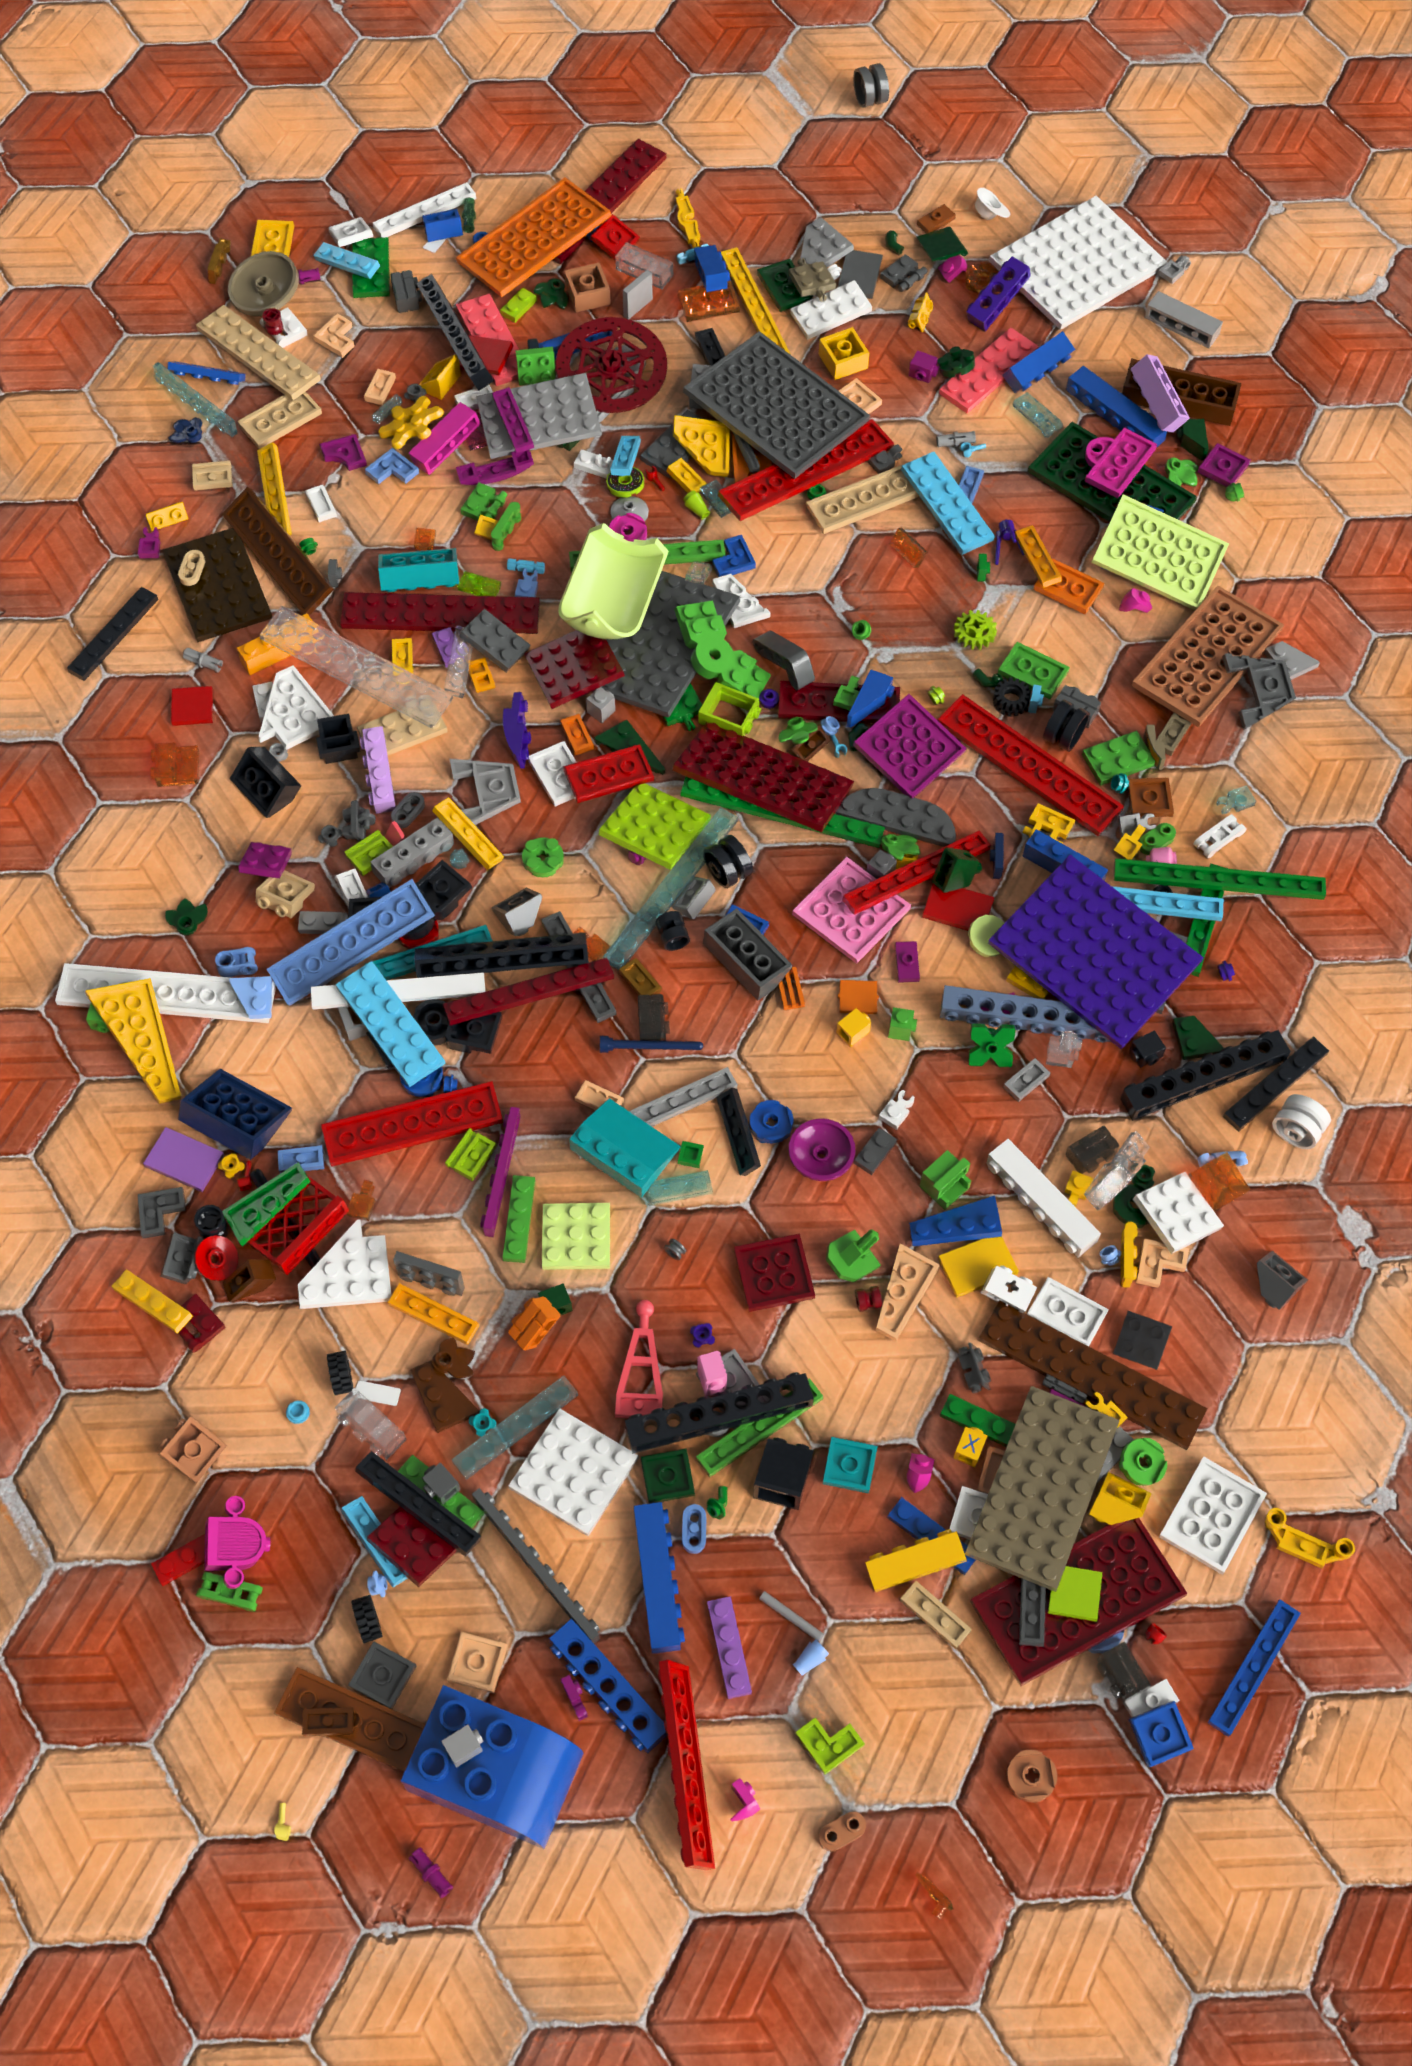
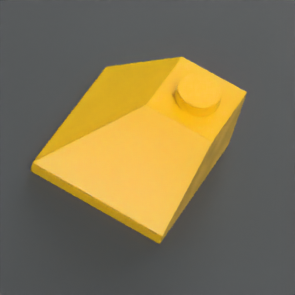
M1108 1472L1089 1514L1094 1516L1097 1521L1110 1525L1140 1518L1145 1512L1152 1493Z

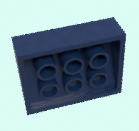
M219 1069L181 1100L178 1120L251 1160L265 1148L292 1111V1107Z

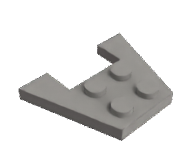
M450 759L454 780L474 776L480 806L461 810L474 825L521 802L513 764Z

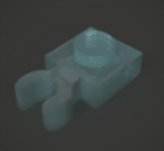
M1246 785L1229 791L1227 797H1219L1216 805H1226L1221 811L1222 814H1226L1231 808L1238 812L1255 806L1256 800Z

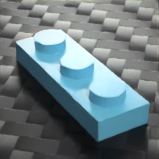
M621 436L610 468L611 475L630 476L640 447V436Z

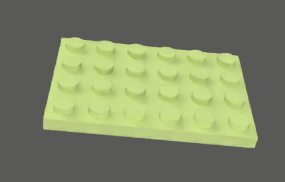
M1123 495L1091 563L1192 610H1196L1204 601L1229 543Z

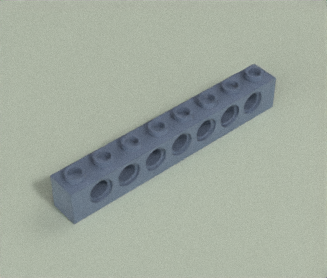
M944 986L940 1018H945L948 1021L960 1020L966 1021L969 1024H988L991 1027L1009 1024L1014 1025L1015 1030L1023 1029L1030 1030L1033 1033H1051L1054 1036H1072L1076 1039H1093L1101 1043L1110 1042L1109 1039L1094 1027L1088 1025L1084 1019L1062 1002ZM959 1005H965L968 1008H962ZM981 1007H985L989 1009V1011H983L981 1010ZM1002 1010H1007L1011 1014H1004ZM1023 1014H1029L1031 1017H1026ZM1045 1017H1050L1053 1020H1047ZM1066 1020H1071L1074 1023H1068Z

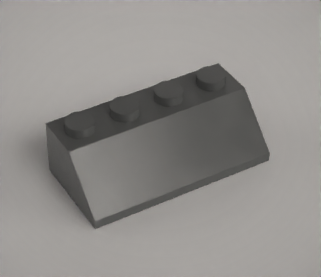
M737 908L704 931L703 944L757 1000L773 991L793 966Z

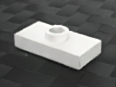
M1167 1679L1125 1701L1123 1704L1131 1717H1134L1170 1701L1178 1703L1180 1700Z

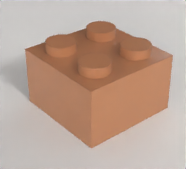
M600 263L564 271L565 287L575 313L610 305V288Z

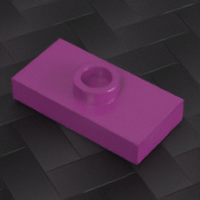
M917 941L895 942L898 983L919 982Z

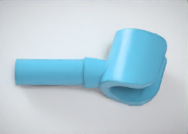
M965 442L960 447L963 455L968 458L972 455V452L986 448V444L971 446L970 443Z
M830 735L835 746L834 756L839 758V750L843 751L846 756V745L840 744L835 735Z

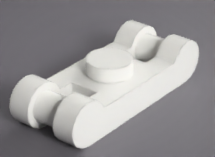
M1231 814L1198 837L1193 845L1197 849L1200 848L1204 852L1203 855L1209 859L1236 837L1243 835L1247 828L1243 824H1239L1236 821L1237 818ZM1210 840L1213 844L1209 846L1206 842Z

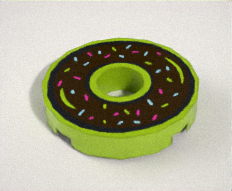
M635 467L632 468L630 476L611 475L610 472L606 479L607 488L610 490V493L624 498L631 497V494L640 493L645 483L643 473Z

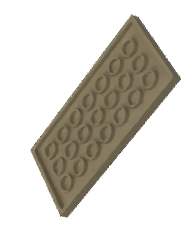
M1031 1386L965 1555L1056 1592L1120 1420Z

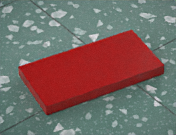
M640 744L563 766V771L577 803L654 781L653 772Z

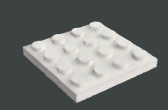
M559 1408L508 1487L510 1490L589 1537L635 1465L639 1455L636 1453L632 1454L631 1450Z

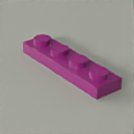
M510 387L492 392L493 400L516 454L534 448V443Z

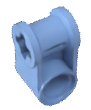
M244 947L219 952L215 957L219 975L222 977H232L256 973L258 971V966L255 964L254 959L256 950L251 947Z

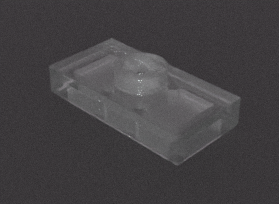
M693 561L686 573L685 581L704 584L712 571V565Z

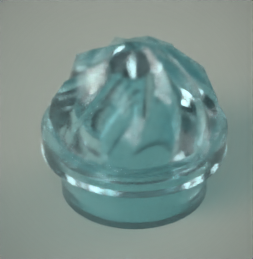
M463 848L455 849L450 855V865L456 869L466 868L467 864L471 862Z

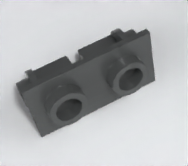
M969 1342L970 1349L962 1347L959 1349L958 1354L962 1369H972V1371L964 1374L968 1388L972 1390V1393L980 1392V1387L982 1386L987 1390H991L988 1383L991 1382L989 1372L986 1368H983L981 1362L984 1360L982 1351L979 1347L977 1348Z

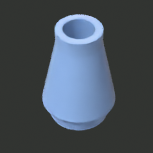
M815 1639L812 1643H808L793 1666L803 1676L812 1668L826 1661L825 1657L829 1653Z

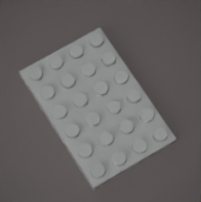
M586 373L511 389L534 443V448L530 449V451L602 436ZM492 393L476 396L490 458L511 455V452L515 450L495 405Z

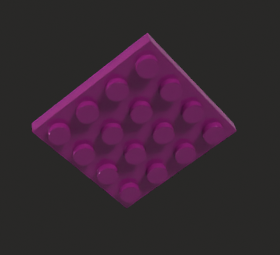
M910 694L904 697L853 743V746L904 795L910 798H915L967 749Z

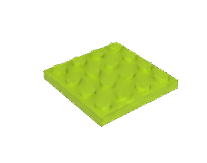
M640 784L633 788L601 826L598 835L671 870L709 823L711 815L648 784Z

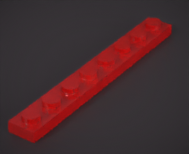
M979 830L843 895L842 901L855 915L932 878L945 848L967 850L976 857L990 850L991 844Z

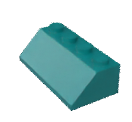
M456 548L379 554L378 571L381 591L395 592L397 589L415 590L418 587L432 589L441 585L453 587L459 584Z

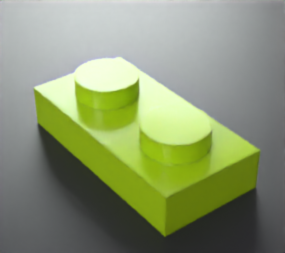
M521 288L500 309L501 315L516 323L537 302V295Z

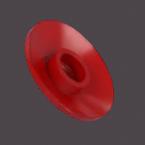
M217 1235L202 1240L196 1248L194 1257L195 1265L200 1274L212 1281L227 1279L236 1270L239 1259L235 1245L229 1239ZM212 1255L216 1257L215 1263L211 1261Z

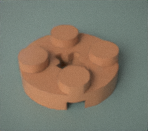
M1024 1750L1019 1752L1010 1761L1006 1772V1779L1010 1790L1017 1799L1036 1803L1046 1799L1053 1792L1057 1783V1770L1051 1759H1048L1042 1752L1038 1750ZM1029 1769H1032L1034 1774H1038V1778L1034 1781L1035 1783H1031L1029 1779L1025 1778Z

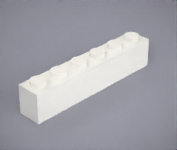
M1009 1139L989 1153L987 1159L989 1170L993 1174L999 1175L1004 1185L1018 1195V1199L1023 1205H1028L1037 1220L1043 1221L1048 1226L1050 1233L1064 1243L1068 1252L1074 1253L1079 1258L1098 1242L1101 1233Z

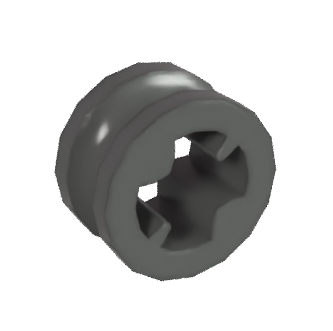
M670 1239V1244L665 1245L664 1250L673 1259L679 1261L681 1254L686 1253V1249L677 1240Z

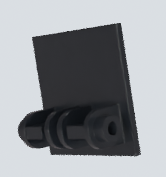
M1128 1311L1113 1354L1157 1370L1172 1326Z

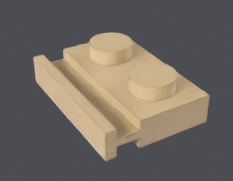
M230 460L192 464L194 491L233 487Z

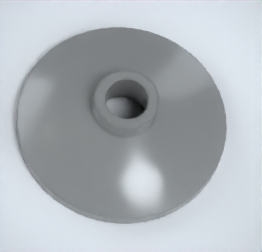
M621 497L612 504L610 514L611 518L614 519L618 515L621 517L626 515V513H634L646 521L649 509L647 504L638 497Z

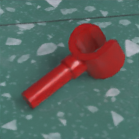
M652 466V472H648L646 469L647 480L654 481L660 490L664 491L665 487L658 478L657 468Z
M246 1161L244 1177L237 1179L240 1191L252 1188L250 1178L251 1161Z

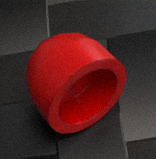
M1151 1623L1145 1632V1637L1147 1640L1152 1638L1151 1644L1157 1645L1164 1641L1167 1634L1157 1624Z

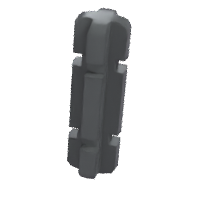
M1047 1374L1043 1380V1386L1049 1389L1052 1387L1055 1391L1070 1399L1073 1398L1074 1401L1083 1404L1086 1400L1087 1394L1057 1380L1051 1375Z

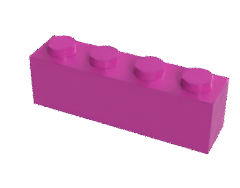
M459 402L431 430V435L421 440L409 452L413 464L430 475L481 424L476 412Z

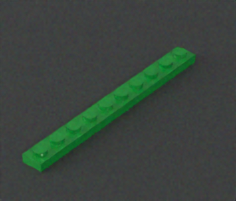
M685 777L681 790L682 797L819 832L694 779ZM834 814L822 833L880 848L885 827Z
M1115 859L1114 881L1324 900L1326 897L1325 877Z

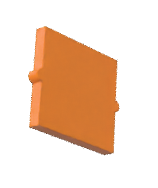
M840 980V993L838 994V999H840L839 1013H851L857 1008L861 1013L877 1014V1000H879L877 981Z

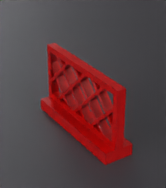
M309 1176L308 1178L311 1182L247 1242L278 1266L286 1275L349 1212L345 1201L341 1197L333 1195ZM310 1185L315 1188V1195L304 1196V1191ZM329 1198L331 1200L326 1207L319 1208L320 1199ZM315 1200L314 1209L304 1210V1202ZM292 1203H299V1211L288 1212V1207ZM315 1214V1219L311 1223L304 1224V1215ZM299 1216V1225L288 1226V1218ZM277 1219H284V1227L272 1228V1224ZM299 1230V1235L296 1239L288 1240V1232ZM284 1232V1241L272 1242V1234ZM268 1235V1243L257 1244L255 1242L260 1236ZM284 1246V1251L277 1258L272 1255V1248Z

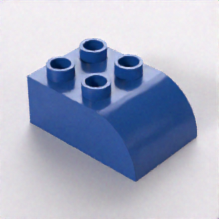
M443 1685L401 1782L407 1792L545 1849L584 1752L571 1741L537 1723ZM469 1725L471 1730L477 1729L484 1742L480 1746L483 1751L456 1768L442 1740Z

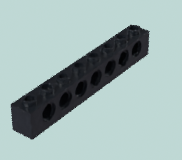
M430 274L416 283L478 391L494 382L434 276Z
M586 932L415 949L417 978L589 963Z
M1279 1030L1274 1032L1267 1031L1256 1039L1242 1041L1238 1046H1228L1222 1049L1220 1053L1214 1055L1212 1053L1207 1054L1196 1062L1189 1061L1176 1070L1171 1068L1165 1071L1163 1075L1157 1077L1150 1076L1137 1085L1132 1083L1124 1088L1120 1099L1133 1121L1282 1063L1288 1058L1291 1051ZM1258 1049H1262V1050H1264L1266 1053H1262V1052H1260ZM1242 1056L1247 1060H1242L1239 1057ZM1220 1064H1225L1228 1068H1224ZM1200 1071H1204L1208 1075H1203ZM1181 1079H1186L1190 1083H1185ZM1162 1086H1166L1170 1090H1164ZM1142 1094H1148L1151 1098H1146Z
M796 1372L787 1375L786 1378L781 1380L776 1378L766 1380L762 1385H746L739 1391H723L716 1397H700L696 1400L697 1402L689 1404L681 1402L674 1405V1408L666 1410L658 1408L653 1410L651 1414L643 1416L642 1414H635L630 1416L628 1420H625V1429L632 1454L812 1407L814 1398L806 1373L800 1374ZM782 1390H789L792 1392V1395L784 1397L780 1392ZM760 1396H767L770 1401L761 1403L758 1398ZM742 1401L748 1406L744 1409H739L735 1404ZM720 1407L725 1412L721 1415H716L713 1413V1409ZM698 1413L702 1418L699 1421H694L690 1416ZM671 1419H676L680 1423L676 1427H671L667 1422ZM649 1425L657 1428L653 1433H648L644 1429Z

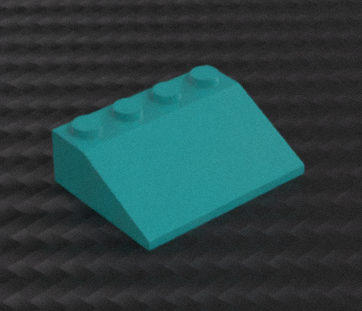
M610 1098L591 1114L569 1139L570 1150L641 1198L681 1148L680 1145Z

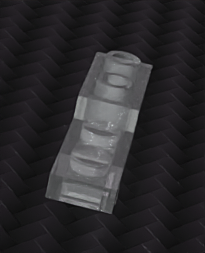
M1137 1131L1130 1133L1111 1163L1103 1165L1084 1193L1096 1210H1100L1132 1180L1146 1162L1143 1157L1150 1147Z

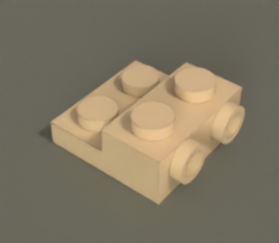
M284 870L280 879L269 877L256 889L255 902L262 909L269 908L274 910L280 917L287 916L292 918L303 908V901L314 891L315 884Z

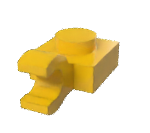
M1139 824L1131 836L1125 833L1114 848V851L1125 859L1132 860L1143 845L1138 840L1146 828Z
M1072 1170L1064 1193L1070 1194L1069 1201L1076 1207L1079 1198L1086 1200L1093 1178Z

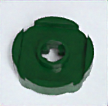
M958 346L951 348L950 352L937 360L940 373L945 377H955V374L960 372L961 375L967 374L975 367L974 352L960 349Z
M1142 1183L1123 1185L1118 1189L1113 1200V1213L1124 1224L1128 1223V1221L1134 1222L1137 1228H1142L1144 1225L1149 1224L1141 1210L1138 1208L1134 1209L1130 1202L1134 1203L1133 1198L1137 1194L1149 1189V1186Z

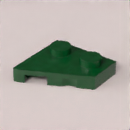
M1195 1016L1173 1019L1172 1024L1183 1060L1202 1058L1210 1053L1214 1055L1224 1049Z

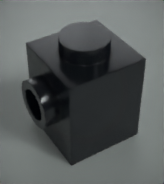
M1154 1030L1132 1041L1129 1054L1131 1059L1137 1062L1140 1068L1147 1064L1151 1066L1163 1057L1166 1046Z

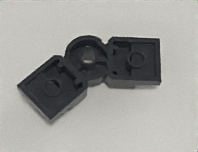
M441 860L416 883L435 916L406 933L402 938L418 940L428 935L434 927L435 920H444L459 906L457 901L472 888L471 883L445 861ZM382 897L349 899L348 918Z
M433 999L424 1001L416 1007L413 1018L433 1045L446 1043L450 1049L471 1053L474 1050L492 1053L502 1020V1012H496L450 1026L443 1008V1004L447 1002ZM432 1021H439L436 1024H430ZM366 1032L369 1041L387 1069L394 1067L371 1034Z

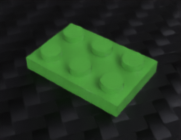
M1016 642L999 667L998 674L1007 679L1013 678V681L1018 678L1019 683L1024 681L1025 686L1028 685L1031 691L1033 690V685L1042 686L1040 694H1044L1045 698L1051 699L1068 674L1070 667Z
M1138 731L1084 749L1082 752V756L1100 786L1110 783L1116 774L1123 773L1129 776L1154 767L1156 763Z

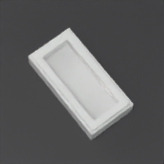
M324 485L305 490L318 522L337 517Z

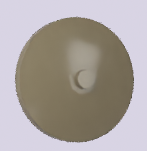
M267 251L255 254L244 260L232 273L228 283L229 298L237 310L250 316H262L263 312L269 308L279 310L290 301L297 290L299 283L298 270L293 261L283 253Z

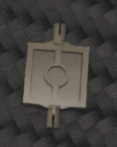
M800 258L798 260L799 266L789 269V276L801 297L817 295L821 302L826 301L827 296L825 292L835 290L836 282L824 262L807 264L804 258L802 260Z

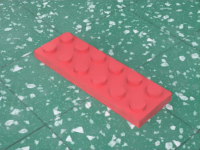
M490 293L456 304V310L469 335L512 341L514 346L501 374H491L496 386L517 380L516 350H519Z
M1009 328L975 358V367L970 372L961 375V372L957 373L955 377L939 389V395L968 414L1005 381L1002 375L1009 368L1034 352L1039 346L1013 328Z

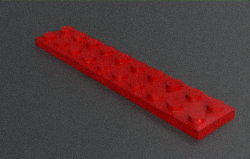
M870 419L795 479L774 464L719 490L718 497L735 517L742 521L858 466L884 450L886 452L894 446V442L873 419Z
M962 694L938 718V721L952 735L1095 835L1099 836L1123 811L1124 806L965 695Z

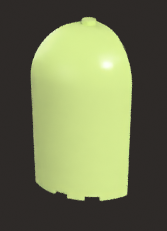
M604 523L590 528L559 604L558 613L561 619L577 631L595 638L621 639L634 635L642 625L669 552L657 538L649 540L634 539V542L624 540L623 535L614 532Z

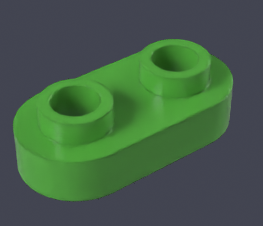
M1168 823L1159 824L1140 838L1139 842L1143 845L1139 850L1145 855H1150V851L1153 848L1168 846L1174 841L1176 836L1175 828Z

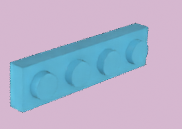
M325 242L321 244L313 255L319 262L371 279L380 267L377 260Z
M361 1496L342 1507V1514L392 1588L408 1579L367 1541V1536L381 1523L364 1498Z

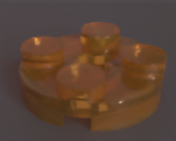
M980 262V265L976 266L975 264L971 265L966 271V288L979 294L982 289L989 285L991 278L997 275L999 270L988 262Z

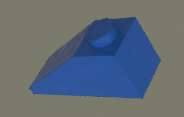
M872 669L870 670L848 714L847 727H853L884 705L888 697H892L895 686H892L893 677Z

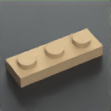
M917 1581L900 1598V1601L955 1650L972 1630Z

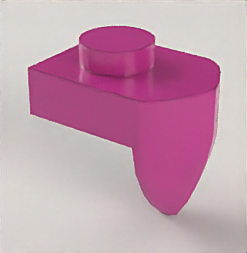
M957 255L948 258L938 269L945 280L950 283L962 271H967V263L964 258Z
M1132 588L1122 599L1119 610L1127 612L1138 609L1148 613L1152 609L1150 596L1145 591Z
M912 1453L907 1472V1482L910 1489L917 1493L928 1485L935 1459L929 1458L926 1455Z
M741 1778L732 1783V1790L744 1807L730 1820L739 1821L758 1812L760 1807L753 1797L756 1793L749 1782L743 1783Z

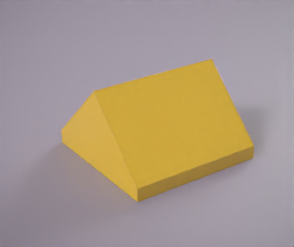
M455 354L435 363L419 384L422 389L426 390V394L440 400L443 399L461 375L458 356Z

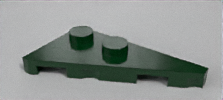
M628 720L594 737V742L597 745L603 744L611 748V752L640 744L651 770L661 775L666 773L665 767Z

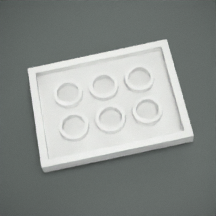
M1203 1456L1159 1538L1223 1575L1267 1493Z

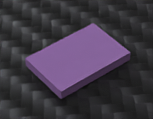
M165 1127L143 1164L146 1168L203 1192L216 1171L218 1163L222 1161L225 1155L222 1151Z

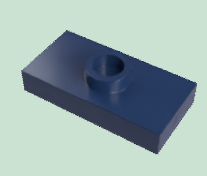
M997 832L994 837L993 849H990L989 861L993 862V879H1000L1002 877L1004 862V834Z

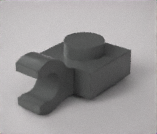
M899 444L894 445L888 453L884 450L870 458L868 463L878 474L895 467V461L902 457L900 452L903 449Z

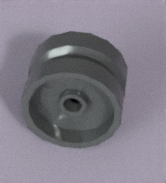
M877 63L870 65L869 68L866 66L856 68L853 74V83L859 105L865 108L873 106L874 102L876 104L888 102L889 83L883 65Z

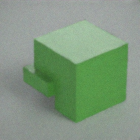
M947 1150L922 1172L920 1187L946 1210L970 1188L971 1180L965 1175L969 1171L970 1162L964 1157L959 1161Z

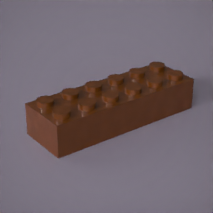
M1131 358L1122 394L1136 405L1149 408V404L1142 396V390L1133 379V373L1130 369L1140 360ZM1163 366L1189 417L1205 419V421L1227 426L1231 425L1242 383Z

